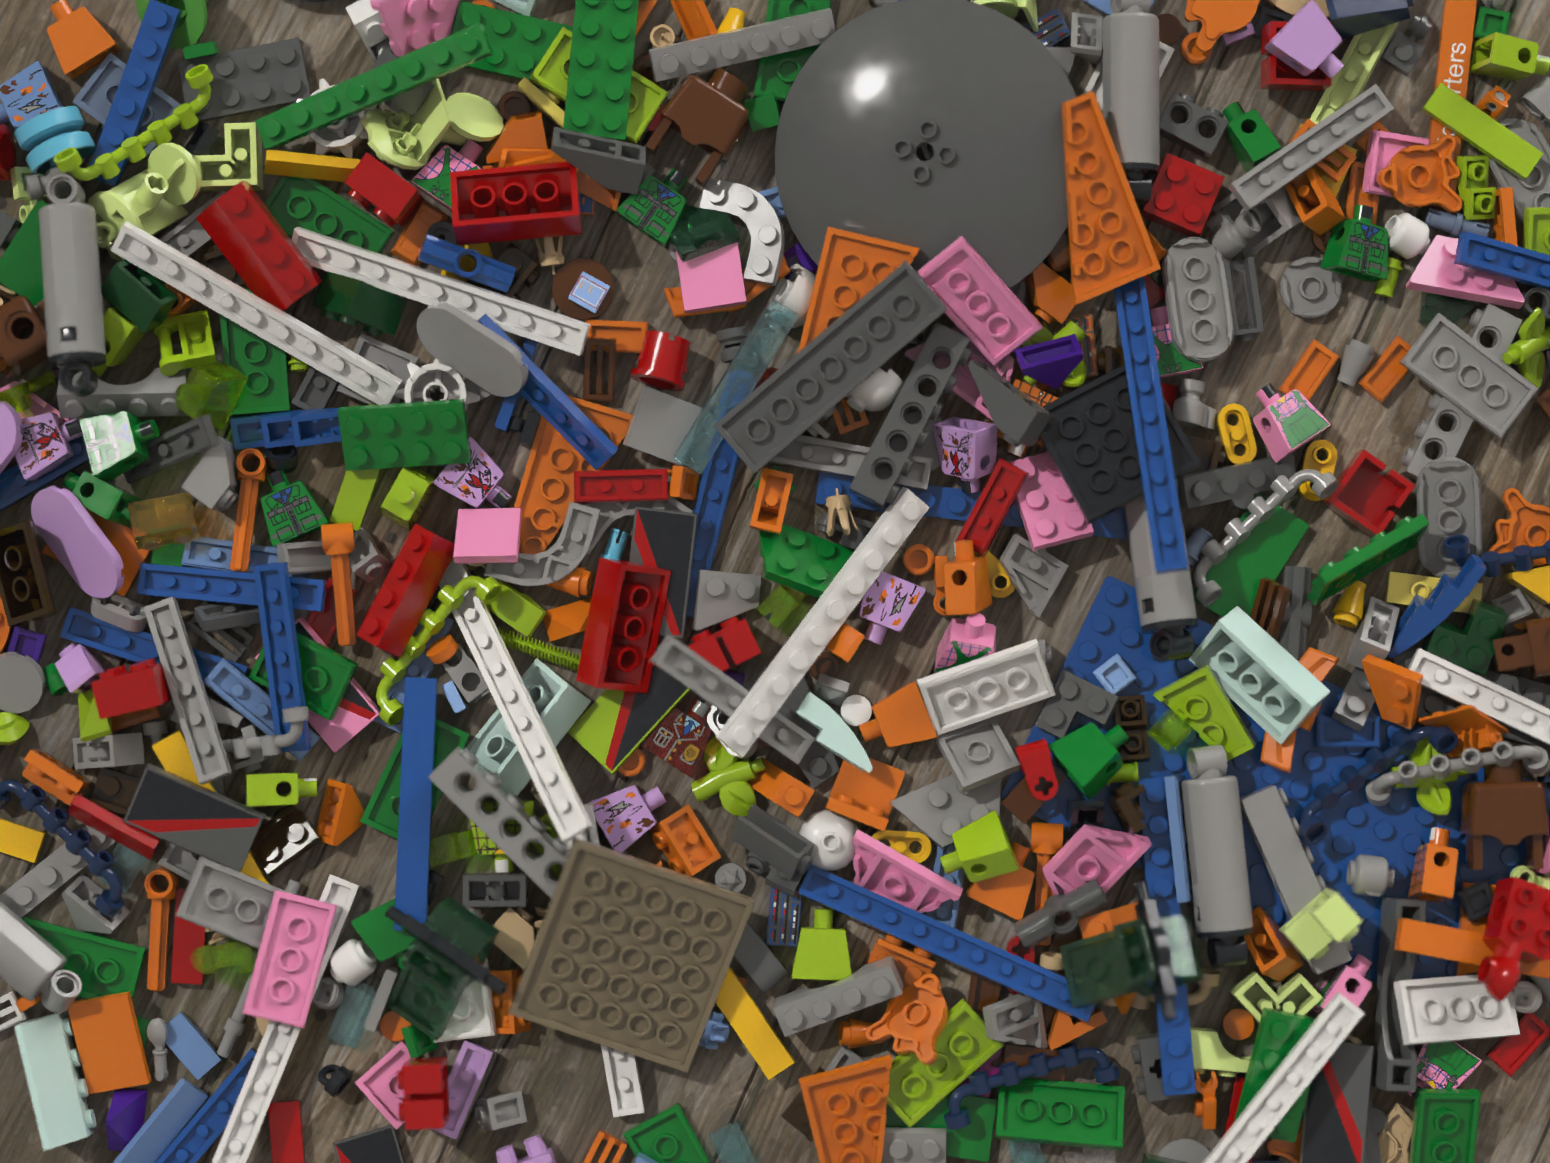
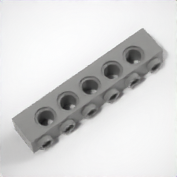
M1487 304L1481 310L1477 308L1471 316L1468 324L1472 326L1469 336L1480 343L1479 336L1481 332L1488 333L1492 338V345L1486 349L1503 361L1502 355L1507 352V348L1511 345L1522 320L1491 304ZM1437 392L1434 393L1428 404V409L1431 412L1427 420L1422 419L1416 428L1414 436L1418 439L1413 449L1408 447L1400 462L1404 466L1401 474L1417 481L1421 470L1433 461L1425 455L1424 449L1426 444L1432 443L1437 447L1438 455L1436 459L1456 457L1473 422V419ZM1441 415L1447 416L1451 420V429L1448 432L1441 430L1438 425Z
M458 746L428 778L552 898L559 877H555L551 873L550 866L553 864H562L564 866L570 851L569 848L558 837L553 839L545 832L547 827L542 820L535 815L530 817L522 809L524 807L523 802L515 794L510 793L508 795L500 787L502 782L494 773L489 770L485 772L477 765L479 759L467 748L462 750ZM464 774L473 776L476 780V787L472 789L463 787L460 777ZM483 798H495L499 803V809L495 811L487 810L483 806ZM509 819L519 821L522 830L518 833L509 832L506 829L505 821ZM532 841L541 843L544 847V853L533 855L528 850V844Z

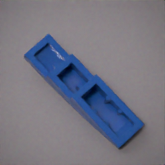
M339 408L294 410L231 417L230 424L234 448L239 450L265 446L266 449L289 445L302 447L340 442L342 440L338 418Z
M1471 553L1455 579L1443 574L1428 599L1418 594L1415 595L1395 626L1390 652L1387 656L1393 659L1419 642L1457 608L1487 570L1481 558Z

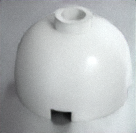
M796 263L789 268L793 272L790 278L787 280L783 277L777 283L766 306L771 312L765 313L767 318L787 328H797L805 324L816 278L813 273Z
M878 368L846 396L848 398L847 404L859 412L863 410L871 412L882 411L895 402L904 384L892 369H889L886 373L881 368Z
M822 809L812 813L804 821L799 834L815 844L810 855L813 858L811 865L825 871H836L846 867L853 861L855 845L852 844V839L858 829L853 819L828 809Z

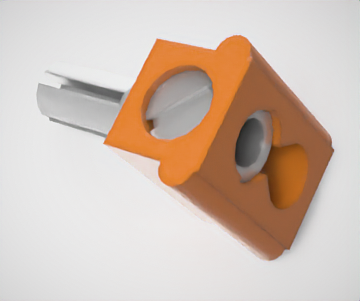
M1508 77L1504 78L1499 86L1496 85L1491 91H1488L1476 105L1478 109L1494 120H1497L1509 106L1507 102L1511 95L1508 94V91L1513 85V80L1511 79L1506 85L1510 79Z

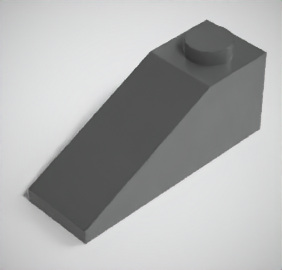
M554 127L551 149L554 153L605 188L620 193L637 195L646 165V146Z
M971 360L968 368L994 425L1004 433L1003 438L1016 447H1019L1020 444L1033 447L1051 419L1052 414L987 364Z

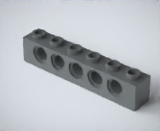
M936 322L849 487L850 493L881 509H884L886 503L893 504L900 490V487L896 486L900 476L907 477L915 461L910 458L916 447L919 449L923 447L929 435V432L925 431L930 419L936 421L944 406L939 403L945 392L948 394L952 392L958 380V377L954 376L959 364L964 367L973 351L968 348L970 338ZM943 355L949 358L951 363L945 369H938L933 365L934 358ZM923 383H931L935 386L936 392L932 396L925 397L919 393L918 388ZM915 410L921 414L922 418L917 424H909L903 418L905 413ZM894 438H902L906 441L907 447L901 452H895L889 447V443ZM881 465H887L892 469L893 473L890 478L881 480L875 476L876 468Z

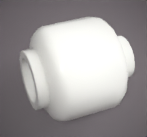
M1405 212L1398 216L1393 215L1384 226L1388 231V249L1406 259L1414 258L1418 254H1424L1431 243L1429 226L1409 213Z
M350 939L331 954L330 965L332 968H330V973L338 983L344 982L350 986L358 985L375 971L377 957L364 940Z

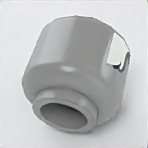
M1359 854L1354 861L1350 860L1348 863L1346 884L1351 886L1352 891L1357 895L1381 897L1384 895L1386 888L1393 887L1395 872L1394 869H1389V863L1385 857Z

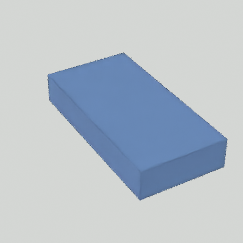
M183 1011L166 1024L168 1030L166 1045L197 1080L223 1059L222 1056L216 1054L215 1048Z

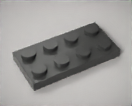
M299 37L177 62L185 103L195 100L199 92L198 89L190 87L185 74L197 65L206 64L213 75V80L210 82L211 98L207 106L195 114L198 118V123L200 121L206 122L296 103L298 99H305L311 96L302 43Z

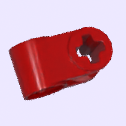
M1046 739L1015 747L1017 758L1031 795L1040 801H1047L1053 798L1058 790V782ZM1039 778H1044L1045 782L1052 783V787L1048 789V795L1043 796L1042 791L1036 792L1035 786L1039 784Z

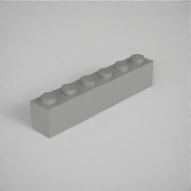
M1270 784L1240 797V807L1290 920L1326 888L1322 877L1320 875L1315 876L1311 864L1315 863L1308 846L1302 847L1298 838L1301 835L1299 832L1300 826L1295 817L1290 818L1285 807L1289 806V802L1283 789L1277 790L1275 785ZM1332 940L1328 944L1330 949L1318 960L1312 958L1308 961L1312 972L1318 975L1352 960L1349 951L1353 950L1350 940L1346 942L1343 940L1340 942Z

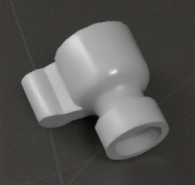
M58 167L47 169L43 176L37 174L25 176L30 200L42 199L44 195H47V184L55 175H71L68 172L62 173ZM65 187L60 193V198L69 197L72 193V187Z
M1220 210L1207 221V226L1213 232L1211 236L1212 245L1226 259L1234 258L1246 247L1248 238H1252L1261 230L1260 221L1249 211H1244L1234 222L1227 212Z
M1180 379L1179 391L1181 392V397L1174 401L1172 413L1179 425L1214 430L1217 410L1200 401V396L1204 394L1205 382L1195 379Z

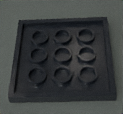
M1125 365L1043 406L1045 410L1052 414V417L1039 437L1088 524L1144 496ZM1163 398L1174 477L1177 479L1200 467L1201 463Z

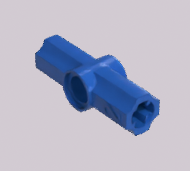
M428 234L418 257V261L453 273L459 278L469 279L504 293L508 292L516 267L481 255L473 249H465ZM461 256H470L474 260L475 268L472 272H464L460 268L459 260Z

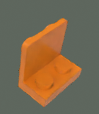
M868 757L873 769L869 774H866L843 760L825 808L885 831L892 809L890 801L896 799L905 772Z

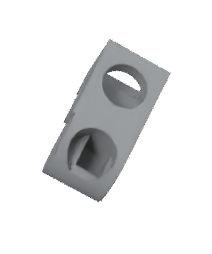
M458 642L457 652L449 660L442 663V665L467 702L474 705L488 695L490 690L478 665Z

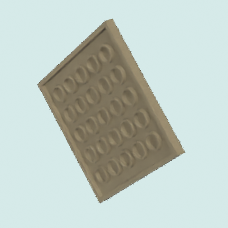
M574 838L509 1007V1014L687 1073L755 903L754 898Z

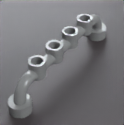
M1313 469L1300 470L1289 479L1285 475L1277 477L1270 486L1274 493L1267 500H1264L1261 496L1252 500L1247 507L1251 514L1243 522L1239 518H1234L1225 526L1224 531L1228 534L1225 539L1220 543L1212 539L1203 546L1201 552L1205 557L1196 566L1193 575L1194 584L1198 589L1196 598L1204 607L1210 606L1223 593V589L1215 580L1207 582V572L1213 566L1220 564L1235 545L1244 542L1259 523L1268 520L1277 506L1293 497L1301 484L1307 481L1313 482L1312 491L1320 499H1325L1338 488L1339 481L1330 472L1322 474Z
M308 706L282 709L284 722H290L291 724L287 734L222 740L225 752H234L235 759L252 757L253 750L262 749V756L281 754V747L293 745L300 739L303 732V720L309 719ZM167 719L142 723L143 735H150L152 745L163 739V733L169 732Z
M1501 741L1495 744L1491 752L1480 754L1477 749L1468 748L1463 751L1461 758L1448 760L1446 756L1438 754L1431 758L1428 765L1417 767L1412 761H1404L1399 765L1398 771L1386 773L1369 781L1366 785V796L1372 805L1383 806L1391 800L1392 792L1390 785L1402 783L1405 786H1413L1417 783L1418 779L1428 777L1443 780L1452 772L1465 770L1468 773H1476L1481 769V766L1491 764L1506 767L1513 760L1521 758L1523 759V767L1527 772L1540 774L1548 767V753L1539 746L1523 745L1512 747L1508 742Z

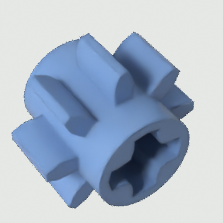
M711 1011L698 1046H702L704 1049L717 1050L718 1043H725L729 1036L730 1028L728 1022L724 1020V1014Z

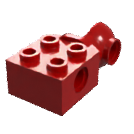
M1515 876L1497 881L1482 939L1493 954L1492 956L1487 955L1480 963L1477 978L1479 982L1484 983L1488 994L1495 1001L1500 1002L1515 990L1521 973L1519 961L1529 964L1550 959V889Z

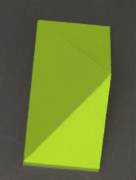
M90 689L78 694L80 739L82 743L113 734L112 717L100 719L93 690Z

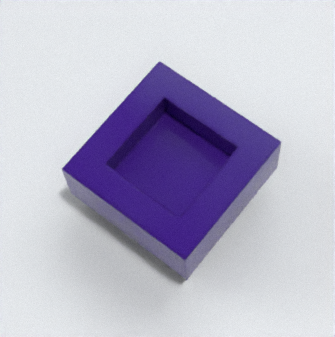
M15 626L8 652H18L17 654L23 656L27 655L40 664L48 635Z

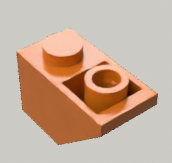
M542 110L511 115L499 136L494 139L486 151L487 164L494 163V165L497 164L498 166L502 149H549Z

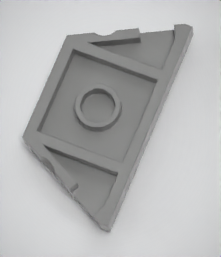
M952 774L890 801V805L942 848L954 842L952 838L954 832L986 814L996 810L1000 817L1001 778L962 793Z

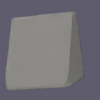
M1520 589L1491 600L1492 605L1503 608L1508 616L1503 629L1506 635L1518 631L1514 628V624L1534 620V612Z

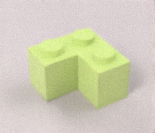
M256 122L224 123L225 155L194 156L201 175L199 191L201 193L221 192L222 190L227 192L239 182L246 180L254 191H263L262 139Z
M1325 888L1285 923L1279 931L1304 959L1308 961L1312 958L1318 960L1330 949L1328 944L1332 940L1336 942L1343 940L1346 942L1356 935L1359 931L1357 926L1362 920L1337 892Z
M1250 970L1229 990L1234 998L1258 1023H1260L1263 1008L1305 1015L1323 998L1296 971L1275 991L1253 970Z

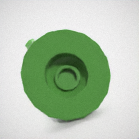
M136 0L138 16L141 22L150 0ZM155 0L182 11L169 46L170 49H184V47L191 46L200 40L206 30L208 19L206 5L210 0Z

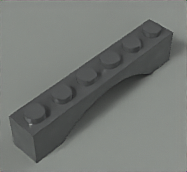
M1382 897L1372 1086L1386 1091L1416 1092L1417 1056L1414 1045L1404 1046L1393 983L1400 980H1412L1417 954L1394 950L1399 918L1425 922L1426 901L1413 898Z

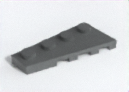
M764 671L744 684V688L750 691ZM803 676L778 712L816 738L820 730L794 715L805 694L810 692ZM814 741L798 764L814 788L840 771L834 754Z

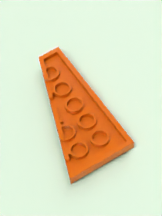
M1094 91L1061 103L1073 305L1082 303L1161 269Z
M828 227L798 353L906 260L911 265L920 248Z
M566 395L617 447L620 446L626 437L633 417L632 414ZM542 415L513 507L521 508L522 512L519 553L523 554L544 552L564 525L569 504L574 502V471L603 470L610 460L609 458L602 466L595 470Z
M891 1054L799 1078L819 1163H882L887 1097L889 1096V1075L892 1067Z

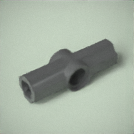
M1284 566L1282 585L1289 588L1291 592L1277 642L1299 661L1305 653L1307 629L1310 628L1312 618V603L1307 597L1311 589L1312 568Z
M1094 878L1066 895L1055 894L1050 896L1043 908L1012 925L1024 947L1029 949L1055 933L1066 934L1075 929L1080 919L1109 904V901ZM1060 912H1065L1061 916H1056Z

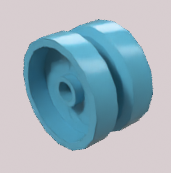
M66 106L45 112L28 120L15 130L14 135L20 148L24 151H30L26 157V162L32 174L43 176L47 169L57 167L53 159L56 154L66 148L75 147L82 161L95 152L96 146L90 133L80 131L85 121L78 107Z

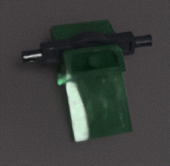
M1147 881L1136 882L1134 887L1138 899V904L1135 905L1137 919L1115 925L1112 931L1060 946L1072 1007L1079 1009L1133 992H1137L1144 997L1154 994L1156 1004L1161 1003L1164 1021L1171 1022L1177 1020L1178 1017L1173 1001L1177 996L1175 988L1203 980L1190 919L1184 915L1159 916L1156 900L1150 899Z
M447 897L437 905L424 924L410 915H405L393 905L387 910L385 917L401 926L403 931L415 938L401 962L404 967L386 1004L392 1011L436 1041L443 1035L464 989L476 980L500 996L504 993L508 985L491 974V971L483 966L499 933L497 929L450 897Z

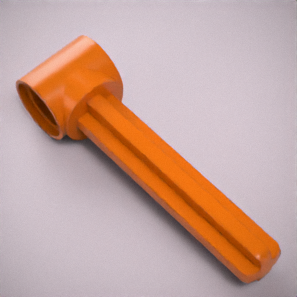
M253 448L240 452L236 460L238 468L237 479L241 480L230 560V570L234 572L248 571L259 484L265 482V476L269 470L266 458L260 451ZM251 458L260 459L259 468L254 472L246 471V462Z
M353 522L321 525L323 553L330 555L338 644L340 646H351L357 642L349 553L355 550Z
M1032 822L1031 850L1033 853H1037L1034 912L1043 908L1046 900L1053 895V891L1044 876L1042 868L1063 847V824ZM1050 936V937L1046 938L1045 940H1043V941L1037 943L1036 945H1037V946H1048V945H1050V944H1051V938H1052V936Z
M159 867L152 871L145 879L147 898L152 899L147 989L151 991H163L166 988L170 900L175 899L176 889L179 885L178 874L164 867ZM158 874L164 875L168 879L169 886L167 890L157 887L155 878Z

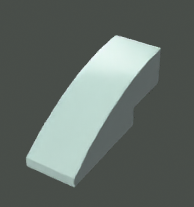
M807 692L795 710L794 715L820 730L814 742L864 773L869 774L873 766L854 732L825 702L811 692Z

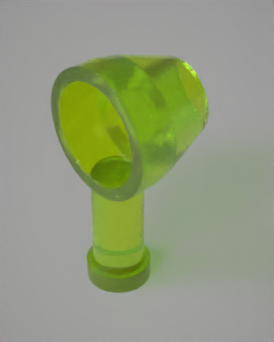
M47 371L44 375L1 391L0 401L7 402L17 412L31 408V393L56 385L53 373Z

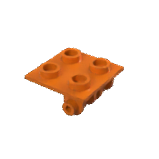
M1461 705L1455 710L1434 712L1431 716L1419 718V722L1425 726H1447L1457 735L1458 744L1455 749L1450 753L1444 754L1446 757L1449 756L1451 758L1460 757L1463 751L1468 748H1475L1479 752L1493 749L1496 743L1502 741L1501 734L1509 731V729L1496 722L1495 719L1488 717L1472 705Z

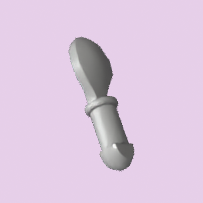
M158 1017L152 1019L148 1024L147 1035L148 1039L155 1046V1049L152 1050L155 1068L154 1077L157 1081L164 1082L169 1075L166 1055L168 1050L165 1048L168 1030L165 1021Z

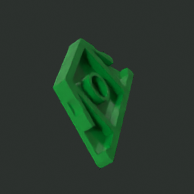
M782 524L780 534L758 530L760 539L758 546L760 556L764 560L763 572L765 579L816 598L821 597L855 551Z

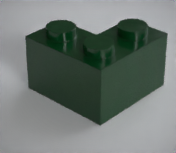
M127 260L116 263L101 286L102 296L107 299L108 303L112 307L117 308L144 333L160 326L178 299L164 285V281Z
M324 271L321 279L323 282L319 284L311 305L323 310L321 316L356 328L358 323L364 325V332L376 337H381L382 333L395 335L407 303L406 300L361 280Z
M1473 598L1462 627L1443 621L1424 637L1421 646L1423 650L1454 665L1485 675L1494 654L1492 640L1500 639L1508 616L1503 608Z

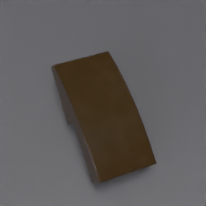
M1144 695L1118 696L1120 699L1113 711L1114 727L1118 724L1127 734L1129 740L1118 747L1117 751L1123 763L1149 762L1148 723Z

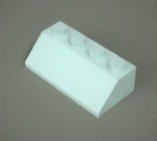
M1236 606L1215 624L1189 658L1198 669L1209 664L1227 696L1280 745L1293 734L1331 692L1239 606Z
M536 658L521 678L554 747H556L591 700ZM497 708L467 746V749L479 759L477 765L485 772L491 771L502 782L500 787L508 795L513 793L518 796L531 779V776Z
M66 1011L30 1019L14 1026L43 1150H49L92 1135L94 1133L93 1128L96 1127V1117L93 1109H88L86 1097L89 1096L85 1078L81 1079L79 1070L81 1061L78 1049L74 1048L71 1036L74 1033L70 1017H67Z

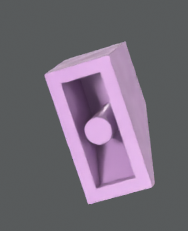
M73 643L59 653L61 659L55 663L67 689L71 693L88 691L92 687L91 682L100 678L99 673L106 671L88 646L83 644L76 646Z

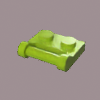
M208 310L166 317L160 326L154 328V334L158 337L161 360L159 367L161 374L173 376L182 369L217 363ZM175 331H179L182 354L178 355L173 354L171 334Z

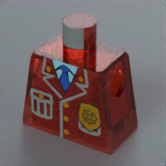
M695 699L686 714L678 708H674L643 742L642 747L692 778L712 734V730L702 724L711 707Z

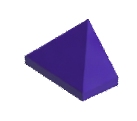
M1075 334L1014 350L1022 374L1055 389L1062 384L1084 358Z
M122 1088L114 1091L106 1120L108 1150L123 1151L144 1125L148 1090Z

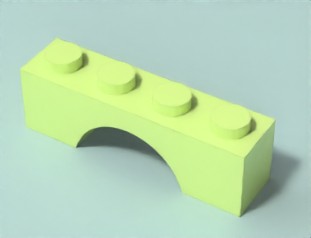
M1190 1027L1194 1072L1205 1074V1069L1218 1070L1217 1075L1236 1077L1237 1072L1247 1073L1251 1056H1237L1229 1053L1221 1044L1218 1033L1214 1029Z

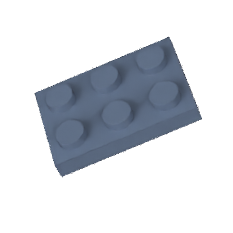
M109 52L72 102L104 125L126 64ZM155 86L137 136L145 132L152 122L163 120L173 114L174 109L181 104ZM154 141L143 147L147 153V158L158 147Z

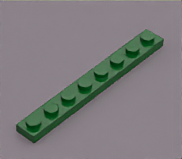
M477 23L255 120L265 150H274L491 56L494 53L483 24Z

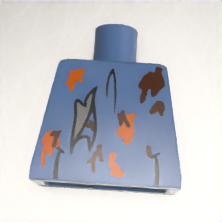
M39 61L34 62L0 85V99L2 101L0 104V125L11 121L14 129H17L23 123L40 114L63 107L46 67Z

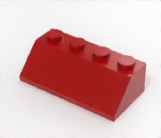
M568 161L450 172L452 225L457 246L582 234L577 169Z
M247 180L239 182L196 217L252 293L278 309L285 311L323 282Z
M414 523L362 620L356 635L384 651L401 657L453 558L455 544Z
M599 557L576 681L596 688L648 693L653 663L650 660L656 652L671 570Z

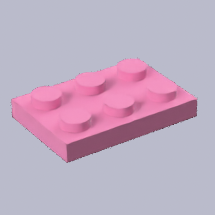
M1048 452L1010 461L1011 464L1029 473L1015 500L1033 551L1093 535L1092 524H1088Z

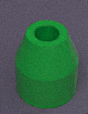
M55 663L44 668L46 685L51 695L56 697L67 693L69 690Z

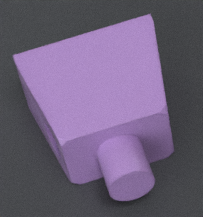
M1314 0L1304 4L1264 47L1268 52L1303 76L1309 75L1319 67L1331 79L1344 66L1331 53L1341 43L1342 39Z

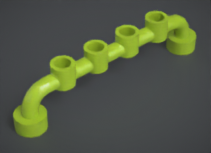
M206 64L197 65L185 74L190 87L199 90L195 100L179 105L174 109L173 114L167 118L152 122L145 132L138 136L127 138L121 143V147L112 153L102 154L90 167L82 168L79 166L82 163V158L75 147L60 151L53 159L59 171L62 173L68 172L78 180H91L99 175H102L104 179H111L120 173V168L117 164L126 158L131 163L142 160L147 154L143 148L153 141L156 146L170 142L173 138L170 130L179 124L184 130L195 126L198 123V118L195 114L207 106L211 98L210 82L213 80V75Z
M468 576L457 583L454 588L451 585L444 586L437 595L442 604L435 612L432 609L424 611L419 621L423 628L416 636L412 634L401 657L397 661L393 657L388 658L381 665L380 672L385 676L377 687L376 700L381 709L379 717L388 726L397 724L403 718L404 705L398 699L389 700L388 695L391 687L404 678L407 672L406 668L414 659L423 654L426 648L425 644L432 635L441 631L445 624L444 620L451 611L456 610L462 604L463 596L469 589L476 588L475 596L485 605L492 603L498 598L502 591V585L493 577L483 579L480 576Z

